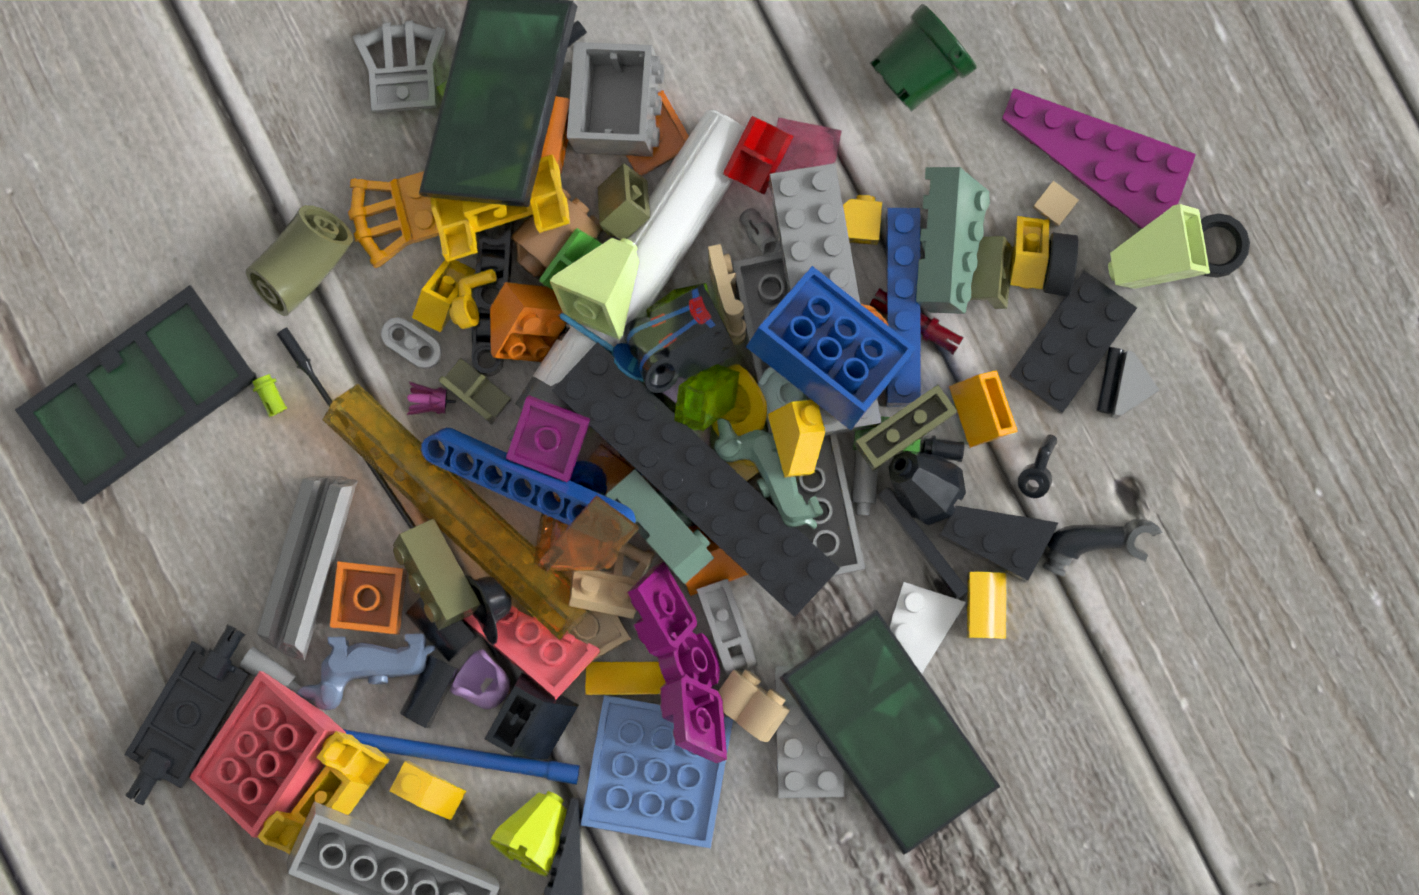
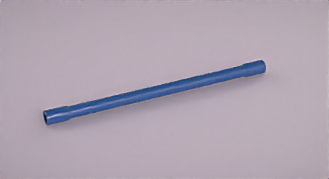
M343 729L346 734L353 735L360 743L376 747L385 753L542 777L550 781L575 785L578 782L580 765L557 761L546 762Z

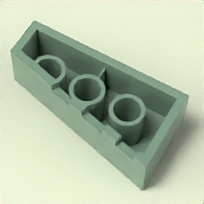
M926 167L925 179L930 180L929 195L923 196V209H928L927 228L921 229L920 241L925 251V258L919 259L916 302L930 313L965 314L967 303L971 298L973 273L978 264L977 253L980 240L984 234L983 223L986 210L990 204V191L961 167Z

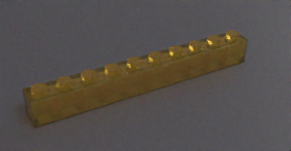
M356 384L333 400L322 420L429 520L434 519L444 534L486 573L495 578L513 598L554 636L561 640L583 621L590 610L569 606L571 580L456 474L428 462L421 451L422 443L359 384Z

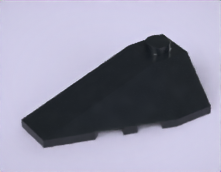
M572 797L560 835L559 849L554 856L551 866L550 882L547 883L543 895H584L580 798Z

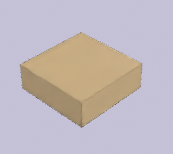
M1052 181L1033 208L1059 227L1079 199L1055 181Z

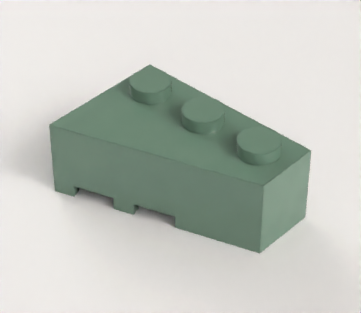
M636 469L606 494L608 498L626 505L633 511L636 518L633 528L684 584L714 559L706 548L711 544L698 529L692 532L688 528L692 524L690 520L679 509L674 512L670 508L673 503L660 491L656 492Z

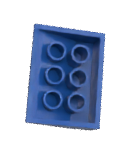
M813 266L763 321L746 346V348L849 430L853 429L917 349Z

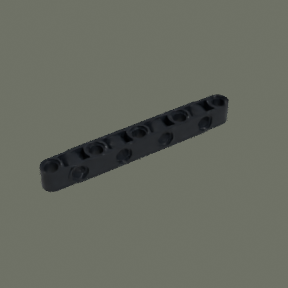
M499 87L491 93L486 126L520 129V102L515 91L511 88ZM505 97L511 98L513 106L509 110L500 111L496 108L497 102ZM485 141L490 152L488 175L493 173V165L498 161L507 162L509 168L518 165L519 157L517 156L518 152L515 151L514 143ZM515 220L502 224L505 232L499 239L489 238V229L478 232L476 273L493 269L497 277L495 282L474 289V301L479 312V323L477 326L472 327L471 358L475 369L487 377L494 376L500 372L504 359L496 358L495 364L487 369L479 365L480 357L484 353H491L490 307L492 304L484 302L483 296L488 289L495 288L500 291L505 282H511L513 241L510 237L514 233Z

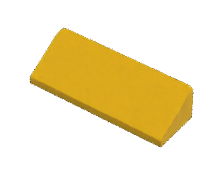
M591 662L586 667L585 695L661 694L660 688L666 681L662 675L659 662Z

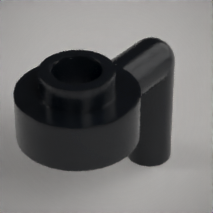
M1047 435L1037 452L1034 463L1025 466L1018 477L1020 491L1029 498L1043 497L1052 485V475L1046 467L1050 455L1057 444V438L1054 435ZM1035 480L1039 487L1031 486L1028 481Z

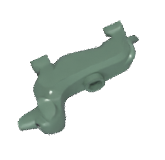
M723 418L717 419L719 437L714 445L717 455L726 462L750 460L753 462L762 477L756 480L764 498L771 497L783 523L788 527L807 524L815 529L817 522L813 518L822 515L824 512L816 496L810 498L808 504L805 503L803 496L798 493L796 477L784 478L773 433L753 430L738 436L728 420Z

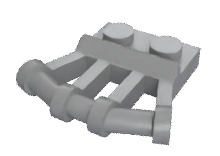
M413 20L405 21V24L392 25L391 22L382 23L381 27L362 36L360 33L352 36L369 71L372 113L437 108L434 65L445 37V29L440 27L432 29L415 24ZM406 37L408 66H394L393 38ZM415 37L431 41L424 65H417ZM383 40L385 68L377 69L367 47Z

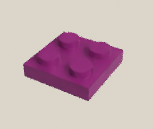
M529 395L526 397L506 459L568 482L591 419Z

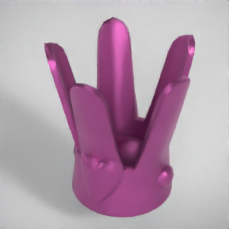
M409 381V384L413 387L410 388L412 394L408 395L407 399L409 402L420 404L411 405L407 415L426 412L445 414L447 403H456V400H447V388L438 387L433 389Z

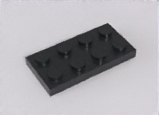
M1084 270L1073 285L1070 296H1065L1008 377L1062 414L1137 307Z

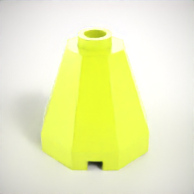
M547 791L546 794L538 792L496 829L490 844L511 861L516 859L522 862L520 866L526 870L547 877L558 850L560 835L567 809L562 805L564 800L550 791Z

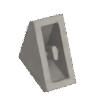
M1127 350L1124 353L1111 418H1119L1159 391V388L1133 351Z

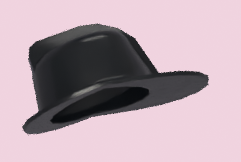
M465 575L480 602L473 616L478 621L487 640L494 645L498 639L496 623L509 614L512 607V598L504 586L493 577L487 576L473 579L471 576Z

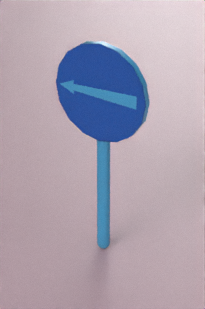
M560 314V319L594 342H598L614 357V363L624 374L634 380L644 382L638 369L637 359L631 354L626 343H619L613 347L566 314Z

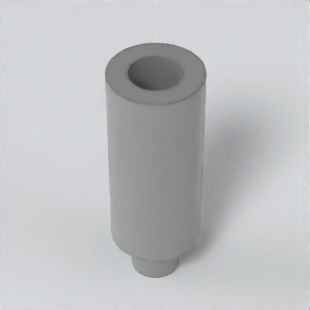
M855 450L852 502L857 503V515L870 516V504H876L878 468L872 471L860 452Z
M252 647L240 663V667L256 677L259 671H263L296 694L302 688V686L294 682L296 679L294 674L255 647Z

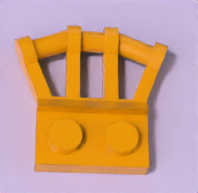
M424 171L399 179L395 178L390 182L350 179V188L353 190L348 216L354 222L356 229L353 233L355 242H359L371 259L369 261L374 268L385 264L407 245L439 236L431 209L430 197L419 195ZM365 190L391 192V199L364 207ZM396 209L398 220L368 228L367 217ZM399 230L402 231V236L384 250H381L373 240Z

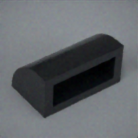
M420 597L408 609L405 615L435 646L448 662H451L478 636L463 620L438 630L435 622L432 623L427 618L424 611L425 604Z
M429 655L426 667L419 674L400 714L424 728H430L459 669L433 655Z

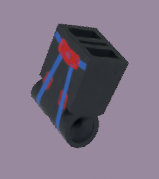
M704 284L651 312L650 318L641 317L629 321L625 325L623 337L631 354L637 359L638 369L646 387L654 393H661L670 389L679 377L686 379L739 354Z

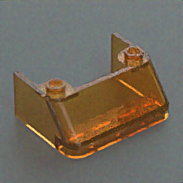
M601 443L574 473L570 481L606 496L609 491L635 468ZM556 494L554 496L555 499L561 503L560 497ZM597 495L587 506L582 505L583 511L570 525L542 513L539 520L534 564L545 572L600 571L603 568L608 570L616 562L619 556L618 552L638 531L639 526Z

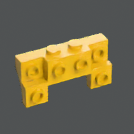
M552 154L540 159L529 207L430 198L431 209L439 232L442 255L447 262L478 253L476 232L533 215L535 226L539 233L570 224L568 203L562 191L559 165ZM524 163L458 184L457 186L517 191Z
M335 731L333 735L325 740L321 752L316 757L326 765L292 812L276 811L267 818L262 831L257 837L265 845L275 847L290 855L314 802L349 815L390 759L378 748L360 743L353 735Z

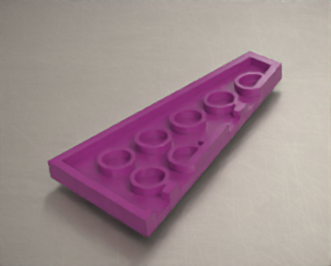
M1015 88L1012 90L1001 120L1028 142L1036 145L1050 156L1049 158L1064 167L1075 179L1108 205L1120 211L1130 219L1131 223L1141 229L1172 206L1178 205L1196 156L1192 152Z

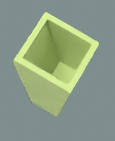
M1182 204L1172 206L1110 252L1111 262L1108 263L1109 275L1112 281H1115V285L1134 289L1209 274L1199 209Z

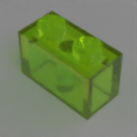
M716 364L681 383L678 387L674 421L685 424L692 430L704 431L717 419L735 407L740 372Z

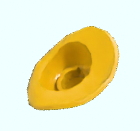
M733 364L722 369L711 380L707 408L711 426L718 436L717 419L719 418L728 420L738 436L753 430L763 429L767 417V403L753 376L745 368L738 364Z

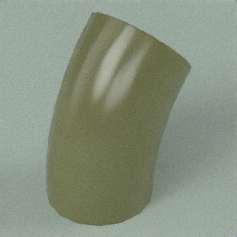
M304 205L299 208L293 219L270 247L246 269L247 278L253 289L269 307L282 316H288L332 271L352 244L353 235L345 223L334 214L313 205Z

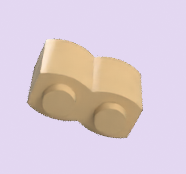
M746 669L743 673L733 670L718 691L723 701V713L760 741L768 742L790 712V709L784 705L786 699L771 688L766 692L759 686L761 679Z

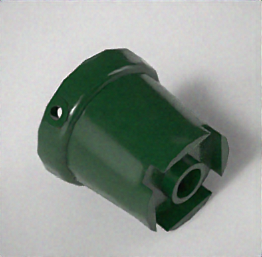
M921 4L913 12L911 22L870 62L877 74L880 73L887 86L911 112L958 77L965 78L977 69L976 63L966 49L925 4Z

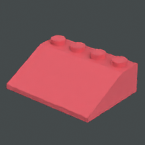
M259 671L189 778L253 838H258L257 836L262 831L268 817L276 811L291 813L324 766L316 757L321 752L325 740L333 735L335 731L346 732L323 711L265 672Z

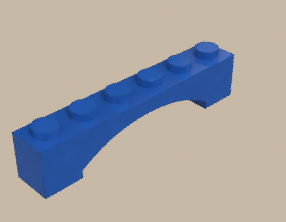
M887 208L886 211L887 323L890 328L917 348L887 385L886 407H906L921 396L920 305L916 302L920 259V208Z

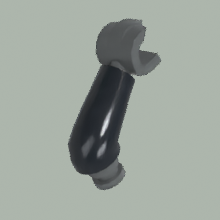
M1133 519L1126 523L1124 527L1091 524L1066 526L1053 533L1047 544V547L1051 548L1047 556L1050 560L1049 563L1044 562L1043 568L1060 576H1065L1066 571L1064 567L1065 565H1070L1072 558L1078 560L1080 555L1086 552L1119 549L1122 545L1131 555L1146 562L1148 554L1144 550L1135 547V539L1141 533L1146 532L1156 536L1163 532L1154 522L1145 519Z

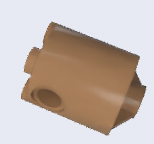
M563 188L562 191L568 203L570 224L539 233L535 226L534 216L530 215L510 237L517 246L518 258L516 261L535 278L536 276L543 275L576 228H579L595 239L603 231L599 220L595 216H587L590 209L576 197L571 202L569 199L572 196Z

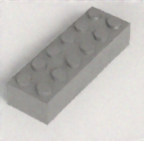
M317 802L313 803L287 859L288 874L340 895H497L500 888L497 876L494 873Z

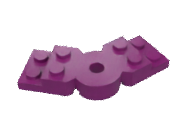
M661 562L653 566L627 592L633 607L641 616L633 626L637 631L639 640L645 645L648 652L658 657L659 666L666 681L660 688V708L662 718L674 723L673 736L675 745L717 764L727 760L723 701L719 692L712 689L713 685L718 684L720 678L718 657L712 644L704 634L699 633L696 635L692 632L697 626L696 616L665 562Z

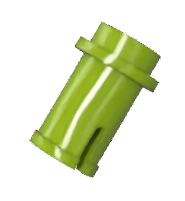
M267 374L252 382L255 387L252 390L254 393H258L270 418L288 408L285 406L275 385L277 382L276 378L272 379L271 375Z

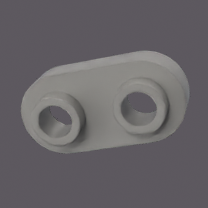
M400 317L391 318L383 325L381 337L391 350L421 369H430L438 364L442 356V350L439 343L433 337ZM401 329L405 333L404 338L399 341L394 340V332ZM425 347L430 348V357L426 359L421 358V349Z

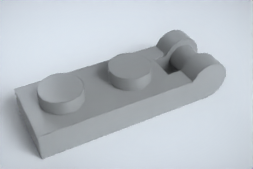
M728 579L697 589L726 675L728 676L733 670L748 666V668L757 666L758 664ZM740 644L743 653L730 657L728 648Z

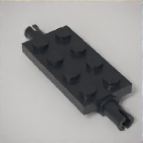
M227 624L214 649L210 648L208 650L195 641L191 642L124 754L138 763L141 770L131 788L125 794L126 797L131 800L133 798L135 799L134 802L144 806L156 782L162 779L171 782L179 788H183L250 676L249 673L232 664L230 659L242 638L246 635L245 633Z

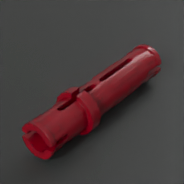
M879 288L875 296L885 301L886 304L873 298L869 306L887 315V292ZM920 312L921 339L925 342L930 340L954 355L958 347L948 342L947 339L960 345L964 337L940 325V320L937 318L930 319Z

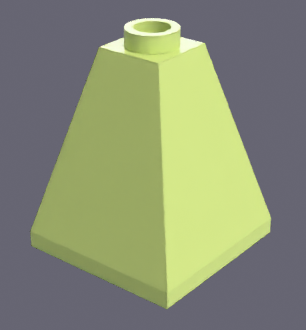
M611 238L555 274L551 278L550 283L562 312L580 324L620 340L624 332L639 266V258L636 253L638 250L637 246L626 238H621L620 241Z

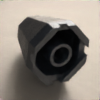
M905 451L895 455L888 467L890 480L900 504L913 518L920 520L926 525L952 517L957 509L954 507V504L958 499L962 501L966 494L963 470L956 464L938 455Z

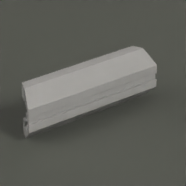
M313 476L303 478L257 632V635L266 643L289 657L305 661L358 480L343 476Z

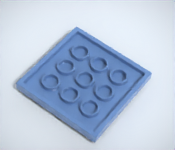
M604 695L581 825L711 849L726 760L716 764L675 745L673 736L674 723L662 718L660 705ZM724 716L726 750L728 752L733 719Z

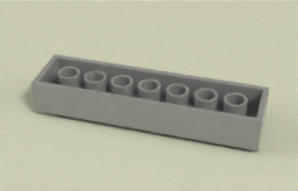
M836 164L770 174L769 186L788 293L813 266L860 303ZM877 399L852 430H849L819 406L825 427L824 436L875 428L881 424Z

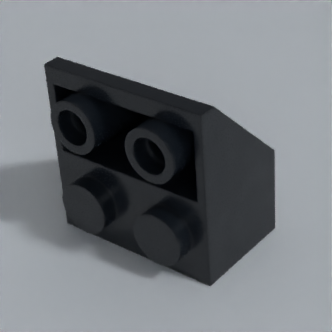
M521 673L484 739L511 755L547 760L579 704L563 695H560L555 700L526 674Z

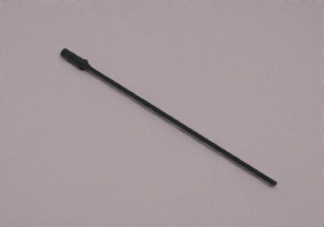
M288 327L279 331L277 336L297 364V369L300 368L309 376L409 528L416 527L314 374L310 363L311 359H308ZM484 639L494 656L500 653Z

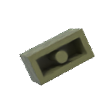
M623 163L597 187L599 224L607 234L615 235L620 240L621 238L628 239L650 218L648 181Z

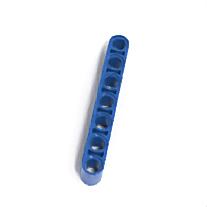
M442 428L425 438L422 442L421 451L428 462L603 541L616 542L635 526V515L626 505L570 480L565 482L506 459L507 452L453 428ZM439 441L444 445L445 451L440 447ZM467 453L472 457L474 463L469 461ZM496 466L501 470L502 476L497 473ZM524 479L530 483L531 489L526 486ZM553 492L558 494L561 503L555 499ZM582 505L588 508L590 516L584 512ZM612 518L618 522L620 529L613 525Z

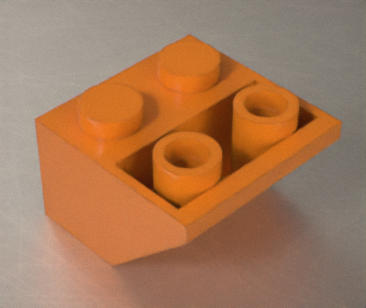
M504 283L490 307L491 355L494 358L542 362L566 325V322L560 319V314L563 312L554 290L544 286Z

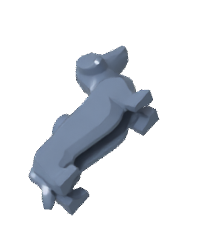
M423 633L405 634V642L409 646L399 647L398 649L369 643H356L349 646V640H346V637H327L328 645L332 647V651L322 662L321 683L303 686L298 690L297 695L313 700L316 707L321 710L335 709L340 705L345 686L351 680L368 678V684L378 685L387 684L388 678L418 675L424 671L427 655L436 650L435 646H426L427 640Z

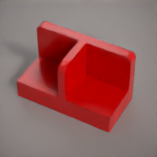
M752 116L723 175L765 195L769 187L770 174L776 173L794 136Z

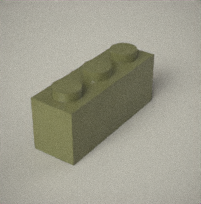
M936 385L856 440L854 445L872 471H874L954 416L957 410L940 386Z
M432 519L400 533L393 544V553L397 562L400 565H404L408 572L409 584L412 590L421 596L425 604L424 611L427 618L432 623L435 622L438 630H441L473 615L480 602L435 520Z

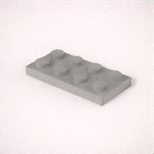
M821 665L798 681L826 723L842 713L841 665ZM775 666L776 692L786 699L784 705L790 709V712L777 729L778 798L844 797L843 768L779 679L784 673L795 666ZM841 730L835 735L843 745V731Z

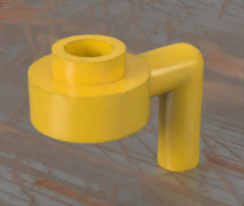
M493 269L459 280V297L453 299L449 313L453 323L461 329L478 325L479 312L472 298L471 289L495 282L497 277Z

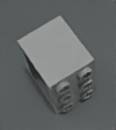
M574 42L567 139L576 154L653 157V147H658L660 140V130L656 127L655 117L656 115H661L662 97L658 96V84H663L664 65L660 64V56H656L652 45Z

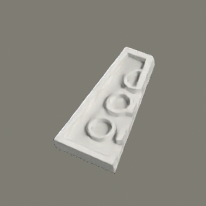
M903 582L889 628L922 674L966 602ZM884 644L868 693L902 670ZM908 682L871 710L895 717L914 686L911 682Z

